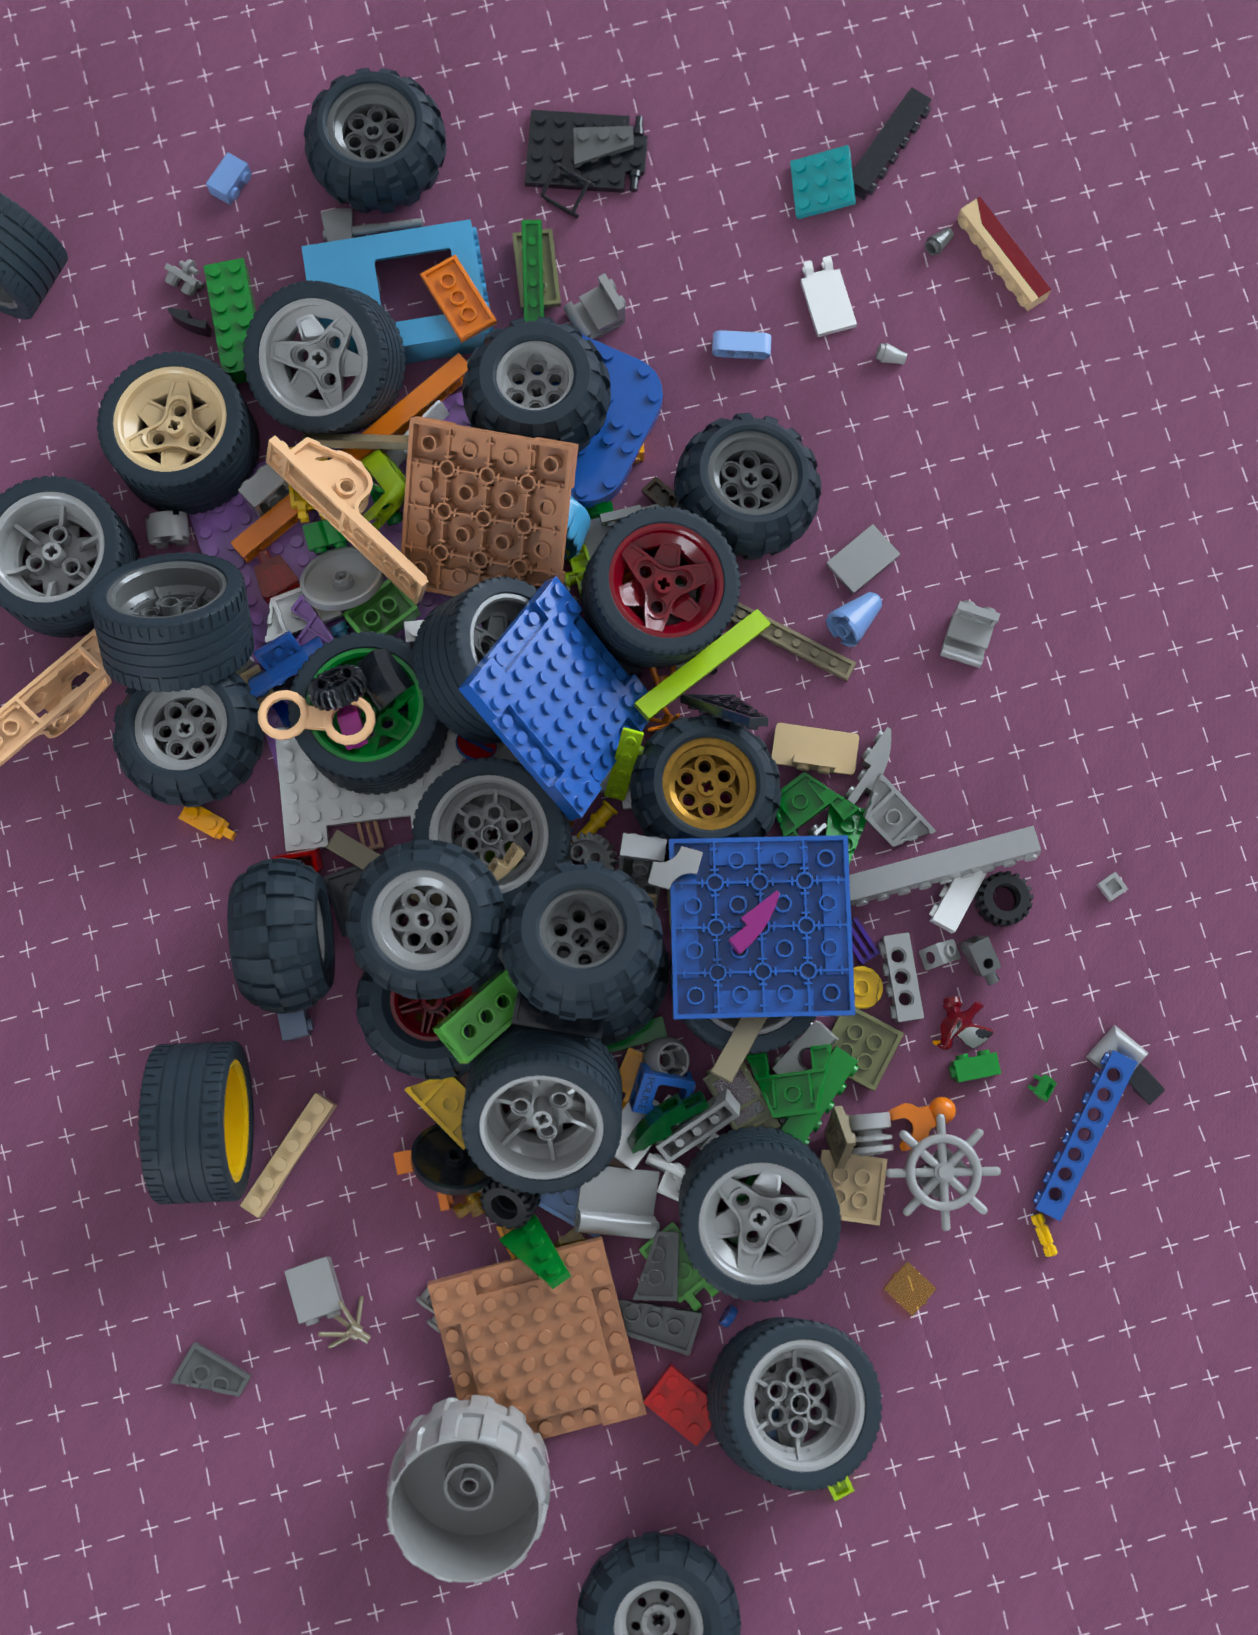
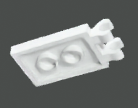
M831 256L822 258V271L814 273L811 261L804 262V267H802L805 278L801 279L800 283L817 337L855 328L857 325L840 269H833Z
M668 1094V1096L665 1098V1100L668 1099V1098H670V1097H672V1096ZM653 1100L652 1104L657 1106L660 1103H658L656 1100ZM628 1102L622 1110L621 1140L614 1157L634 1171L652 1145L643 1151L632 1153L627 1138L647 1114L632 1112Z

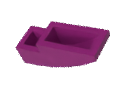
M775 891L740 919L745 927L728 940L738 955L753 943L768 923L780 895L778 891Z

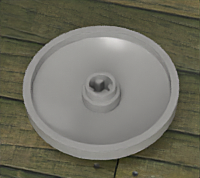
M342 547L329 550L313 559L302 572L300 588L305 600L313 607L325 611H342L359 606L373 597L383 583L384 574L355 547Z

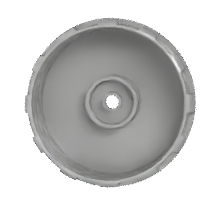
M472 1395L470 1400L447 1398L435 1403L428 1414L416 1417L406 1429L394 1454L387 1481V1525L390 1534L394 1535L401 1548L403 1556L412 1565L418 1566L425 1572L435 1576L436 1579L450 1583L452 1581L474 1583L490 1581L493 1577L509 1569H514L526 1559L527 1552L534 1541L540 1538L550 1499V1471L546 1461V1448L540 1433L534 1434L526 1423L525 1415L512 1405L506 1408L496 1404L493 1398L483 1395Z

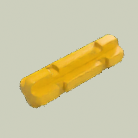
M1042 1213L1034 1214L1031 1216L1033 1225H1036L1035 1230L1041 1245L1044 1246L1045 1256L1051 1257L1056 1255L1057 1249L1052 1244L1054 1241L1048 1226L1044 1223L1046 1222Z

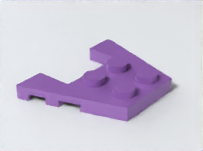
M300 595L291 611L305 620L307 625L296 640L301 646L317 636L321 638L323 644L331 642L335 637L313 606L305 600L303 595Z

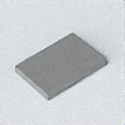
M872 524L832 557L826 565L852 594H855L896 560L900 553Z

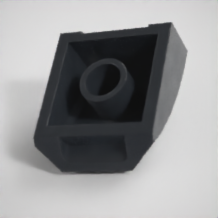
M386 648L372 650L357 663V667H360L367 680L366 694L378 713L387 709L393 704L394 700L415 685Z

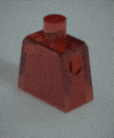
M268 550L258 553L257 557L261 564L254 567V572L261 595L267 604L270 603V598L300 587L299 579L280 555L272 557Z

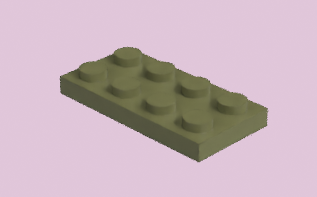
M543 229L544 309L561 307L552 229ZM515 232L512 235L521 311H524L522 232Z

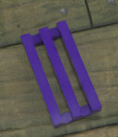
M856 917L851 920L852 935L866 957L863 959L853 942L852 950L862 965L880 954V952ZM853 924H855L873 953L870 954L853 928Z

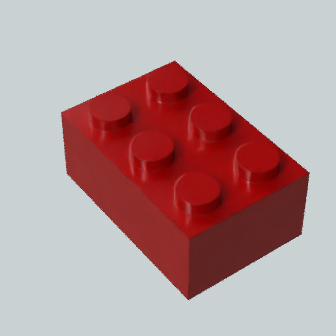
M670 1363L644 1396L643 1403L696 1447L711 1428V1422L708 1418L709 1411L707 1410V1392Z

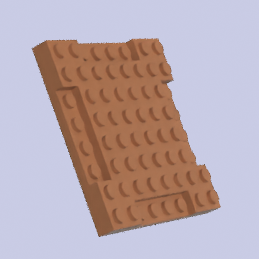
M419 416L410 418L401 553L427 577L428 584L425 591L455 597L483 580L493 577L516 578L519 581L522 580L527 582V584L535 586V589H539L545 581L557 576L564 585L565 572L563 571L569 506L571 489L574 488L579 444L456 425L454 422Z
M602 1236L556 1248L571 1277L554 1289L550 1288L519 1258L428 1282L427 1286L437 1326L440 1329L458 1400H470L472 1395H483L493 1398L496 1404L506 1408L512 1405L525 1415L526 1423L534 1434L540 1433L542 1439L598 1424L605 1426L647 1414Z

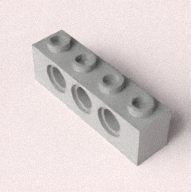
M909 932L883 936L881 942H878L880 955H884L885 963H882V970L884 976H887L889 983L886 985L887 997H891L892 1006L889 1007L891 1019H895V1023L923 1019L924 1014ZM893 951L901 954L902 959L899 963L892 960L891 954ZM899 972L905 976L903 984L896 982V973ZM900 994L908 996L909 1003L907 1005H902L899 1002Z
M727 1088L707 1101L710 1108L704 1110L701 1114L684 1120L681 1124L671 1126L670 1129L673 1134L663 1141L656 1142V1148L669 1163L739 1117L740 1103Z

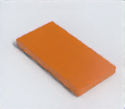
M456 255L420 274L421 279L461 343L497 324L496 318Z

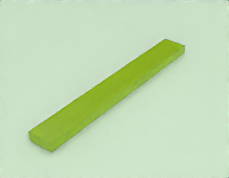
M756 609L636 701L634 707L647 721L769 628L771 623Z

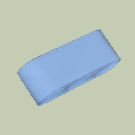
M715 331L713 333L712 355L724 358L768 359L771 356V335L760 332Z

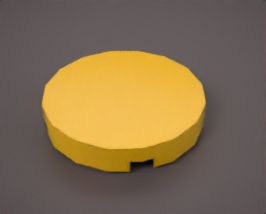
M865 966L854 967L855 1007L857 1009H867L874 1006L881 999L883 982L873 969Z

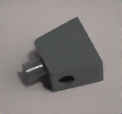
M976 934L958 944L975 975L984 976L988 986L1000 981L995 970L1001 968V964L988 936Z

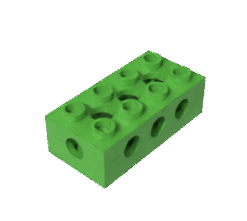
M500 970L496 972L432 1028L460 1064H468L512 1025L518 990L512 983L508 971ZM499 997L502 999L501 1007L497 1003ZM482 1011L486 1015V1019L484 1022L481 1020ZM465 1026L469 1028V1035L467 1037L464 1034Z

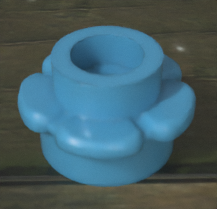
M342 621L331 627L330 630L333 636L340 638L342 635L349 633L347 629L350 628V625L347 626L346 622Z

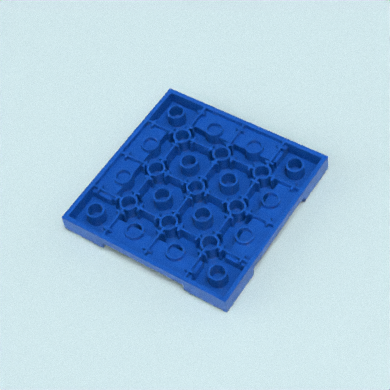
M555 576L543 583L458 690L566 817L572 821L582 818L601 791L600 784L617 761L615 754L623 728L641 732L648 723L634 707V703L649 691L635 674L628 676L579 613L583 610L558 577Z
M848 835L669 839V860L678 854L681 846L703 852L697 875H682L670 887L673 1020L855 1015ZM775 891H778L780 895L768 923L753 943L738 955L728 940L745 927L740 919Z

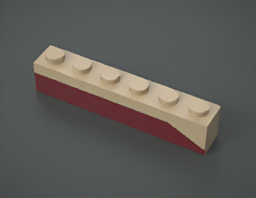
M978 197L961 208L957 217L959 226L966 230L972 243L977 245L981 250L982 256L989 260L995 273L1005 281L1007 289L1015 294L1018 303L1029 311L1046 300L1052 289L982 198Z

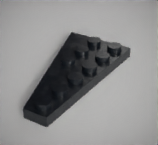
M682 694L680 696V703L688 705V709L699 710V713L710 714L711 717L722 718V721L745 726V729L759 730V726H768L769 717L758 712L757 709H753L747 702L741 701V698L736 697L735 694Z

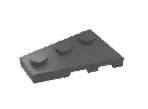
M194 1342L170 1383L184 1384L194 1388L213 1390V1392L240 1397L253 1375L200 1343Z

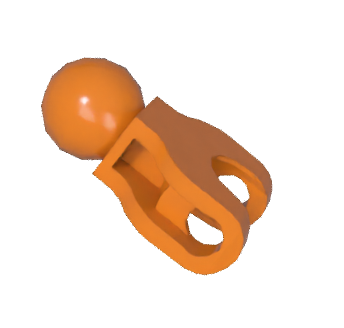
M941 1096L933 1099L929 1106L916 1107L910 1103H902L887 1112H890L891 1121L900 1118L908 1119L912 1124L910 1135L919 1142L921 1139L929 1136V1131L936 1127V1116L938 1114H943L945 1116V1124H948L954 1119L956 1108L952 1100ZM901 1140L899 1144L901 1151L912 1149L905 1141Z

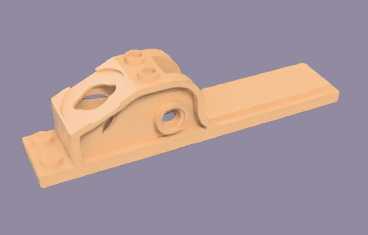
M276 436L272 437L268 442L266 463L415 605L421 602L428 584L427 577L363 517L368 506V497L370 496L373 482L370 473L365 469L362 462L343 451H335L323 446L320 442L306 437L291 450L284 441H280ZM322 458H332V459L326 460V461H319V460H318V459H322Z
M95 629L0 708V767L35 737L44 734L47 738L51 739L61 735L88 711L93 702L112 683L110 676L106 673L103 666ZM83 672H87L89 677L86 678V681L81 686L72 689L73 679ZM45 709L48 714L45 713L39 718L36 714Z

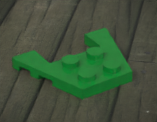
M803 772L781 789V802L777 811V818L784 837L799 836L796 831L830 805H832L844 822L856 814L859 808L806 772Z
M830 1044L810 1046L812 1070L769 1075L768 1055L766 1053L746 1056L774 1119L818 1114L832 1049Z

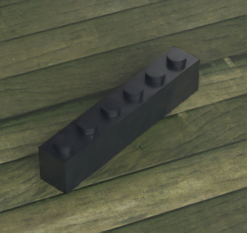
M913 87L910 88L853 169L856 196L865 201L869 194L871 196L874 194L878 187V181L880 179L884 180L889 171L888 167L890 164L894 165L900 155L898 154L901 149L905 150L909 144L911 134L915 135L917 133L921 120H926L930 114L931 98Z

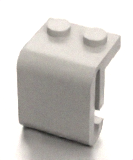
M605 273L598 277V287L579 296V303L573 305L570 301L564 306V311L572 325L582 335L594 340L620 327L625 322L626 302L622 295L618 296L614 281L608 279Z
M968 600L959 601L953 611L940 656L980 669L984 660L985 650L988 648L993 628L999 620L1000 613H997L995 609L990 607L981 608L975 606L974 602Z

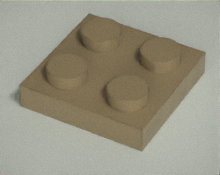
M834 1106L824 1130L836 1169L845 1168L853 1147L856 1145V1136L851 1131L849 1117L845 1114L843 1106Z

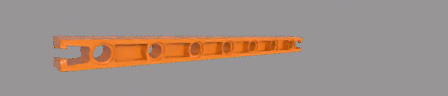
M459 353L456 354L361 434L403 435L409 430L410 418L422 417L437 400L443 402L462 386L463 378L468 370L467 361ZM343 448L341 451L361 461L377 449ZM290 493L230 542L247 564L300 521L298 518V508L292 509Z

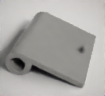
M607 1166L596 1178L593 1177V1180L588 1183L585 1182L579 1188L574 1222L575 1231L654 1239L656 1233L660 1231V1224L653 1216L660 1172L634 1169L633 1171L630 1168Z

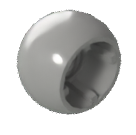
M664 1036L652 1040L647 1045L643 1053L642 1063L650 1066L651 1071L684 1076L689 1068L690 1057L687 1048L681 1041L673 1037ZM660 1056L663 1057V1063H662V1064H660V1061H659Z

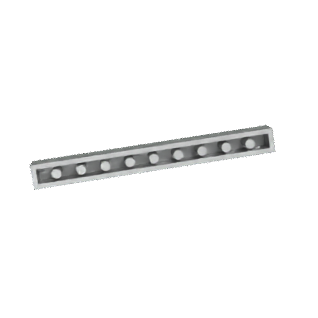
M1030 826L849 875L851 905L856 904L857 907L864 906L870 900L877 899V901H883L890 898L889 895L896 893L898 895H905L915 888L924 890L930 888L931 884L938 882L940 884H947L952 882L953 878L960 876L962 879L969 878L979 871L988 873L1001 865L1004 867L1013 866L1016 864V861H1033L1041 854L1035 828Z

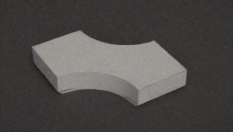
M681 846L678 854L671 860L653 862L648 884L669 890L672 883L680 876L686 874L697 875L703 852Z

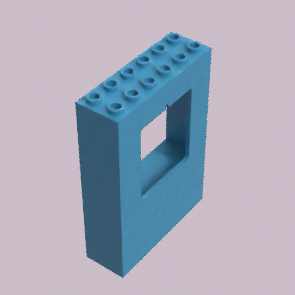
M471 219L301 246L306 281L328 282L358 290L375 299L380 305L381 301L375 269L376 261L450 250L452 256H457L489 307L477 229L472 227ZM444 314L395 322V326L400 331L399 335L403 339L404 356H406L405 364L452 357L458 353L460 355L471 354L476 347L480 348V346L484 345L485 336L493 331L492 326L461 343ZM319 319L325 329L334 321L332 319ZM351 335L348 350L358 354L357 345ZM339 337L335 340V347L338 348L341 343Z

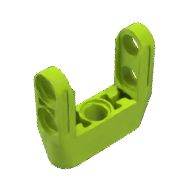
M382 449L375 450L361 460L372 479L375 478L385 490V493L364 514V518L368 522L376 518L372 525L377 530L402 505L405 498L406 477L391 457ZM390 503L386 509H382L386 504Z

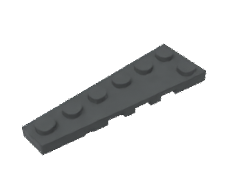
M618 1299L627 1336L687 1356L690 1355L702 1317V1311Z

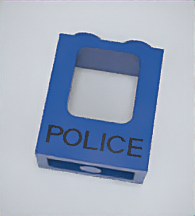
M640 1063L629 1098L632 1112L648 1114L656 1106L652 1103L659 1085L680 1088L679 1096L681 1100L690 1096L691 1093L693 1094L696 1082L693 1080L691 1072L687 1071L685 1076L651 1071L650 1066L646 1063Z

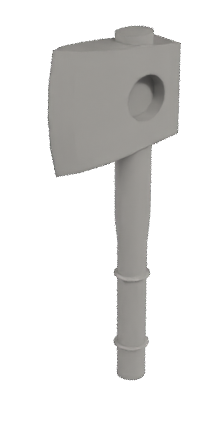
M337 208L321 212L325 229L323 230V238L328 242L350 239L354 236L423 226L422 218L353 226L352 208Z

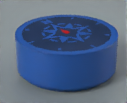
M729 1304L723 1311L719 1324L725 1328L729 1327L736 1318L738 1309Z

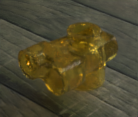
M481 1192L467 1194L464 1202H460L452 1207L457 1218L462 1219L470 1212L473 1218L485 1212L481 1208Z

